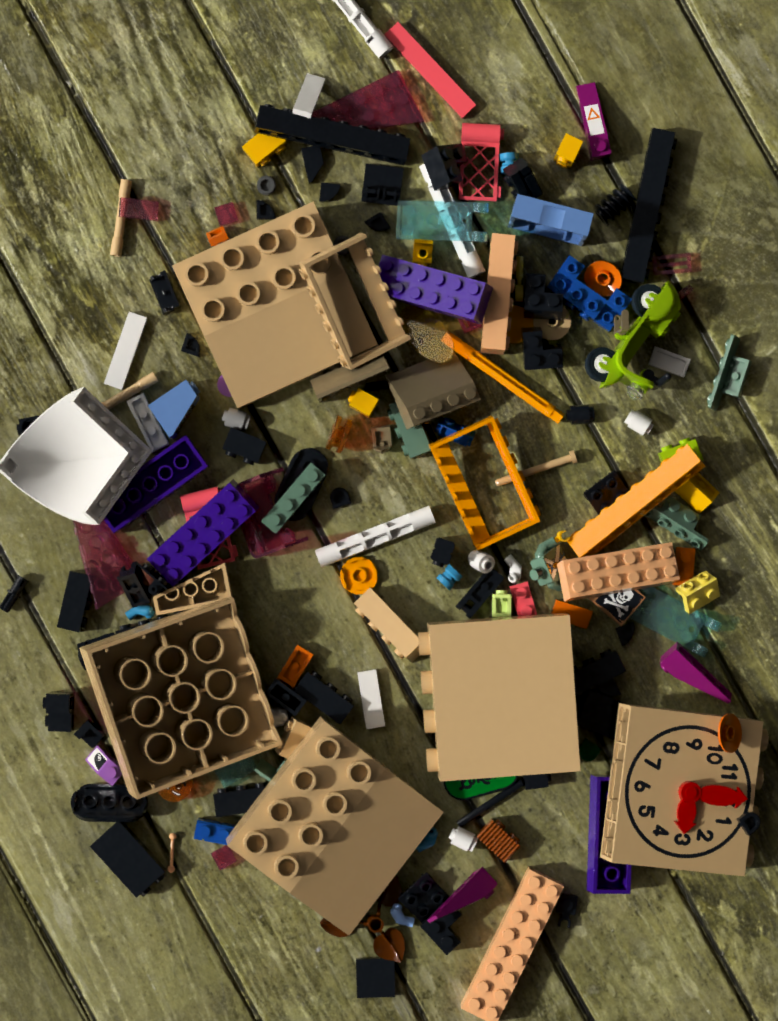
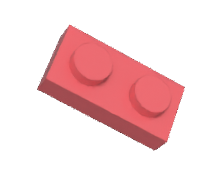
M528 581L509 586L517 616L537 615Z

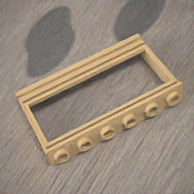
M358 233L299 263L301 267L299 269L300 275L304 280L306 279L309 285L307 287L308 293L311 297H314L317 303L315 308L319 315L322 314L324 319L322 322L323 326L331 334L332 339H330L333 348L339 352L338 360L342 367L345 366V368L350 370L411 340L410 335L405 334L402 325H404V322L396 314L394 309L397 307L396 303L390 299L387 293L389 287L380 277L381 269L373 261L372 255L374 253L370 247H367L364 240L367 236L364 233ZM345 248H348L388 340L352 359L349 357L309 267Z

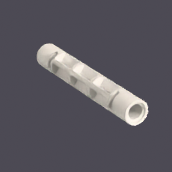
M332 0L347 16L348 21L364 37L367 45L379 59L383 58L394 48L355 0Z
M422 164L419 168L425 182L428 183V189L458 257L462 260V266L467 277L474 278L483 274L486 271L449 188L447 190L434 191L425 164Z
M426 506L316 549L315 553L322 568L436 522L430 506Z

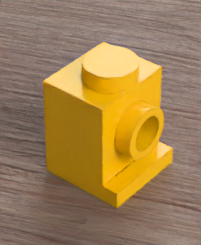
M414 239L412 263L431 266L433 240ZM421 250L426 251V256L421 257L419 252Z

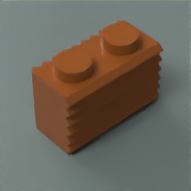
M491 818L476 836L497 857L506 863L521 847L518 843L520 839L512 832L508 834L504 830L506 826L499 819L494 821Z

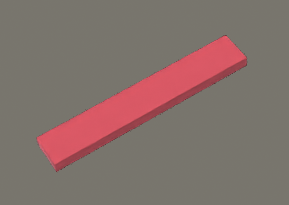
M399 22L384 34L401 55L462 119L476 107V104Z

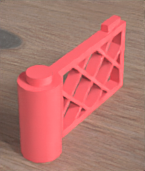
M462 123L461 143L464 150L465 146L474 147L478 153L471 160L467 157L468 162L460 166L462 181L459 182L458 200L497 202V198H501V186L497 185L500 140H504V128H501L500 124ZM487 147L495 148V156L490 161L482 154ZM479 154L487 162L480 170L472 163ZM495 159V164L493 166L491 162ZM468 164H471L477 171L470 179L464 174V168ZM488 164L494 170V175L489 180L481 173ZM478 174L486 181L479 189L471 182ZM463 177L467 180L465 184H463ZM494 178V184L492 185L490 181ZM470 183L476 192L471 196H463V187ZM489 184L493 189V197H485L480 190Z
M218 486L180 495L186 522L222 489L219 490ZM230 535L220 544L215 554L210 553L213 557L209 563L201 564L200 562L197 567L199 570L236 561L235 557L239 555L236 545L231 543ZM222 546L229 550L231 558L222 559L217 556Z

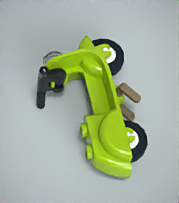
M669 280L661 288L654 284H645L635 290L632 296V307L639 317L630 329L628 310L624 309L621 312V316L616 315L614 317V337L617 340H621L614 351L609 348L599 347L587 355L585 360L586 372L591 379L601 382L599 389L608 388L619 381L627 385L628 397L633 400H641L643 394H646L647 391L650 389L656 390L671 380L672 375L670 373L657 378L650 369L642 370L639 375L627 369L629 362L650 334L656 339L660 336L664 337L670 329L668 327L670 322H675L681 314L679 312L681 308L679 295Z

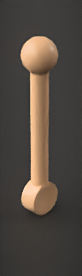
M175 833L169 835L171 839L170 865L167 868L169 873L175 871V866L173 865L174 842L177 837Z

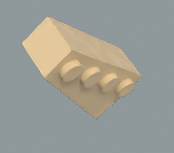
M223 563L153 596L156 616L193 609L227 597L233 598L227 563Z
M369 588L354 602L357 606L355 611L362 618L366 616L370 620L369 626L375 632L379 630L383 634L381 638L388 645L392 643L396 647L394 652L401 659L405 657L412 663L420 656L417 635L372 588Z

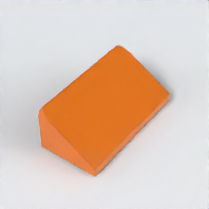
M555 599L551 614L567 613L570 615V623L572 625L587 629L593 611Z

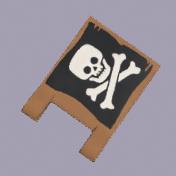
M638 590L590 597L588 599L617 624L622 626L646 597Z

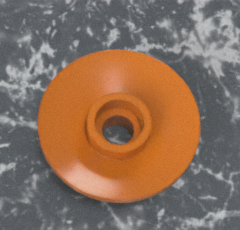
M599 260L588 266L585 271L584 280L586 286L599 295L607 297L611 296L616 288L620 289L622 275L613 263ZM602 274L607 275L608 278H604Z
M728 713L719 722L718 739L720 746L725 752L733 753L741 743L742 729L736 715Z

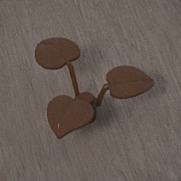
M396 874L376 900L378 902L376 915L369 916L366 922L360 921L359 924L368 926L370 931L374 933L380 932L381 935H378L373 942V949L380 958L400 963L405 952L403 935L394 927H390L383 932L384 923L380 918L382 904L391 907L399 902L398 898L401 896L402 888ZM325 918L320 921L321 927L329 934L337 937L349 936Z

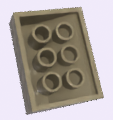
M453 350L385 376L407 430L481 400L474 381Z
M383 354L352 370L345 368V366L341 367V364L331 367V371L326 374L322 371L313 375V379L310 382L320 403L390 373V368Z

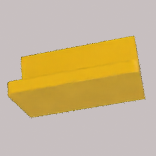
M699 472L675 491L699 514L720 493Z

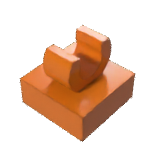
M223 226L206 233L211 247L229 239Z

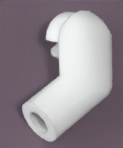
M510 554L504 561L510 567L509 582L516 583L521 579L522 566Z

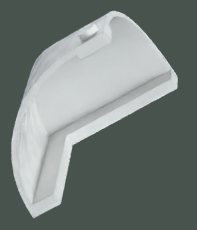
M82 387L53 404L20 435L0 460V473L26 495L55 513L80 523L100 525L152 450L85 387Z

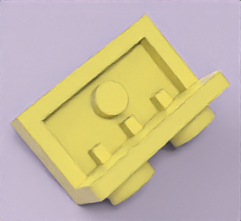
M707 571L701 572L676 587V592L682 596L684 608L688 614L720 597L717 578Z

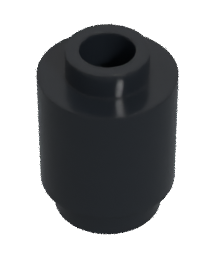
M589 405L570 406V409L566 410V419L570 421L571 425L590 424V422L595 420L594 407Z

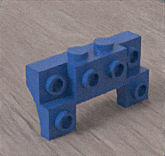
M569 255L546 289L552 293L564 294L563 301L565 302L563 304L571 310L575 308L580 312L579 316L586 321L592 320L609 332L614 326V317L616 315L621 316V312L626 309L632 298L617 288L608 300L603 298L576 279L585 265Z

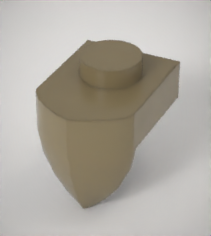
M391 425L372 426L373 449L382 454L388 452L393 445Z

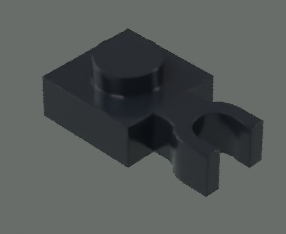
M560 894L556 906V913H561L557 923L558 927H561L562 920H567V928H570L571 920L569 915L576 914L578 895Z

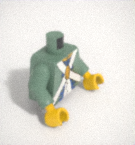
M566 530L559 531L555 538L551 537L539 544L535 552V558L530 562L532 566L530 571L531 579L537 580L540 586L547 585L548 588L556 591H562L557 564L562 560H567L561 545L557 543L570 540V537L565 539L561 537L562 533L566 532Z

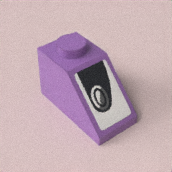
M99 745L85 759L94 771L111 786L122 776L118 761Z

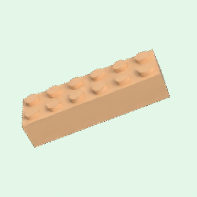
M492 233L487 284L492 286L493 290L483 318L480 353L503 355L505 350L509 348L510 336H507V331L511 329L512 317H508V313L513 309V298H510V293L514 291L515 279H512V274L515 275L517 260H513V257L518 252V241H515V235Z
M672 542L567 559L557 564L564 602L667 585L680 580Z

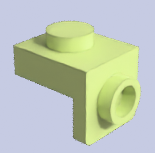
M496 590V594H492V617H511L512 594H508V590Z

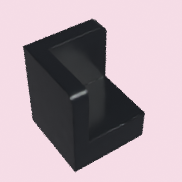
M90 719L74 733L78 739L82 738L91 748H94L106 735Z

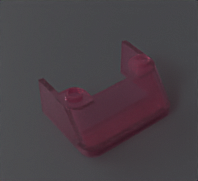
M283 467L238 483L260 507L240 525L249 551L256 559L309 540L308 536L296 540L294 532L289 528H281L275 534L261 522L274 506L270 493L276 489V480L273 475L284 471Z

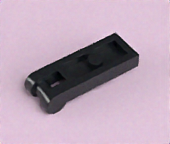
M492 569L489 573H483L455 607L459 610L462 609L470 619L504 580V577L495 569ZM469 599L475 603L472 608L466 604Z

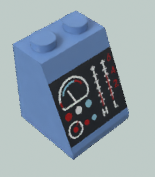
M183 381L148 405L171 439L177 437L200 399L198 396L200 390L193 381Z

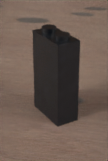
M116 822L90 846L136 898L140 894L144 897L151 890L149 886L153 882L158 884L165 877L163 873L167 869L124 822Z

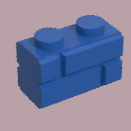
M198 818L194 839H204V841L227 845L226 838L236 825Z

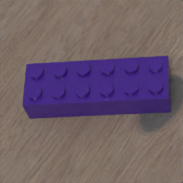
M382 255L379 263L381 273L379 274L382 281L389 287L387 293L391 300L482 324L493 290L492 286L482 281Z
M187 435L183 436L141 466L104 518V521L113 533L122 530L209 468V465Z
M233 479L153 552L147 560L174 587L260 507Z
M590 775L587 891L593 894H630L631 865L611 863L600 858L610 775Z

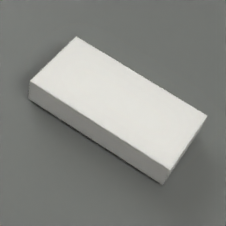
M655 346L648 365L684 378L691 359Z

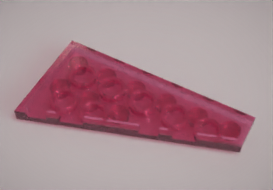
M399 70L314 111L312 114L313 117L317 118L328 117L334 122L346 121L352 126L364 125L370 130L424 122Z
M104 519L100 525H89L73 520L74 532L78 538V547L86 575H88L91 594H93L95 600V609L98 610L125 593L117 580V576L120 575V570L123 566H125L126 570H129L132 561Z

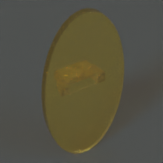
M407 306L401 311L400 318L404 322V325H402L405 334L410 335L411 340L408 342L415 351L435 363H447L453 358V340L444 324L434 314L416 306Z

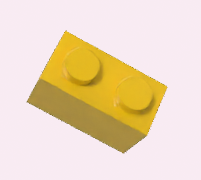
M566 133L554 157L556 165L564 169L567 167L571 168L583 141Z
M257 134L245 143L242 149L256 167L260 165L263 167L270 162L272 155L275 153L278 155L285 150L287 142L285 139Z
M358 388L357 391H352L348 402H350V408L370 418L379 403V399Z

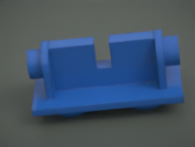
M441 417L435 432L441 437H446L468 426H461L451 418ZM476 431L454 439L453 442L465 447L466 445L470 446Z

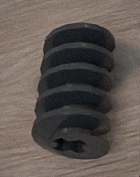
M622 184L618 186L619 191L614 189L612 191L613 195L608 194L606 196L607 200L602 199L601 205H595L596 215L606 226L609 225L608 218L612 221L615 220L613 214L621 215L619 209L626 211L625 204L632 206L631 199L637 201L632 192Z

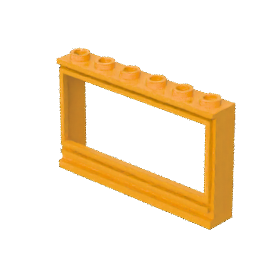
M491 415L436 442L428 444L477 550L483 549L540 522L538 516L541 515L538 506H533L531 501L533 495L529 487L525 488L523 484L526 480L522 471H518L515 466L518 463L515 455L509 453L507 447L510 444L506 436L502 437L500 433L502 426L498 418L494 419ZM486 424L529 517L491 536L448 445V442Z

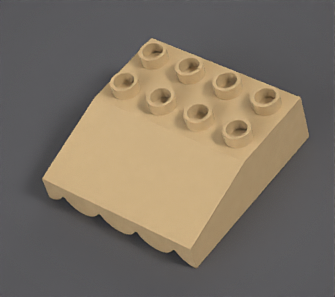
M314 201L172 265L204 338L239 410L255 401L271 396L290 385L299 383L319 372L340 364L338 360L339 352L333 348L330 339H332L331 334L325 330L322 323L324 321L322 314H318L315 308L317 303L307 290L309 285L299 272L301 268L300 262L334 246ZM335 253L309 266L350 359L378 346L338 254Z
M227 597L155 620L79 648L128 793L136 799L282 745L280 736L274 727L270 705L262 690L257 666L249 652V643L245 630L237 616L234 598Z
M320 716L230 832L226 842L229 848L347 935H350L444 812Z

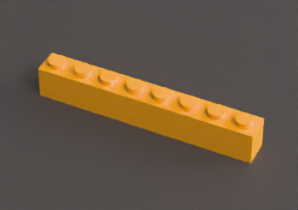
M688 444L678 448L676 454L671 458L663 460L656 470L647 473L641 482L632 485L626 494L620 495L611 506L602 509L600 515L595 519L587 521L585 527L580 531H575L567 542L578 557L597 554L706 467L705 464Z

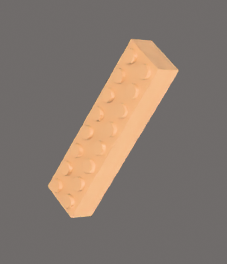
M528 866L461 1002V1009L485 1021L499 1020L564 888L563 883Z

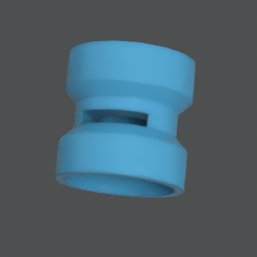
M506 152L500 154V161L503 162L500 168L501 174H505L503 171L505 167L519 159V153Z
M449 564L445 568V572L439 574L436 578L450 591L454 587V583L460 581L463 576Z

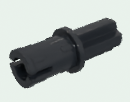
M18 575L10 590L7 589L8 593L0 604V609L10 612L16 600L21 598L20 594L29 581Z

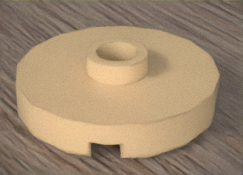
M563 306L562 320H555L556 323L551 325L549 324V319L533 318V326L541 327L543 339L556 341L568 333L571 326V317L568 310Z

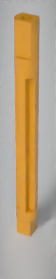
M449 330L442 338V343L556 423H559L565 415L556 406Z

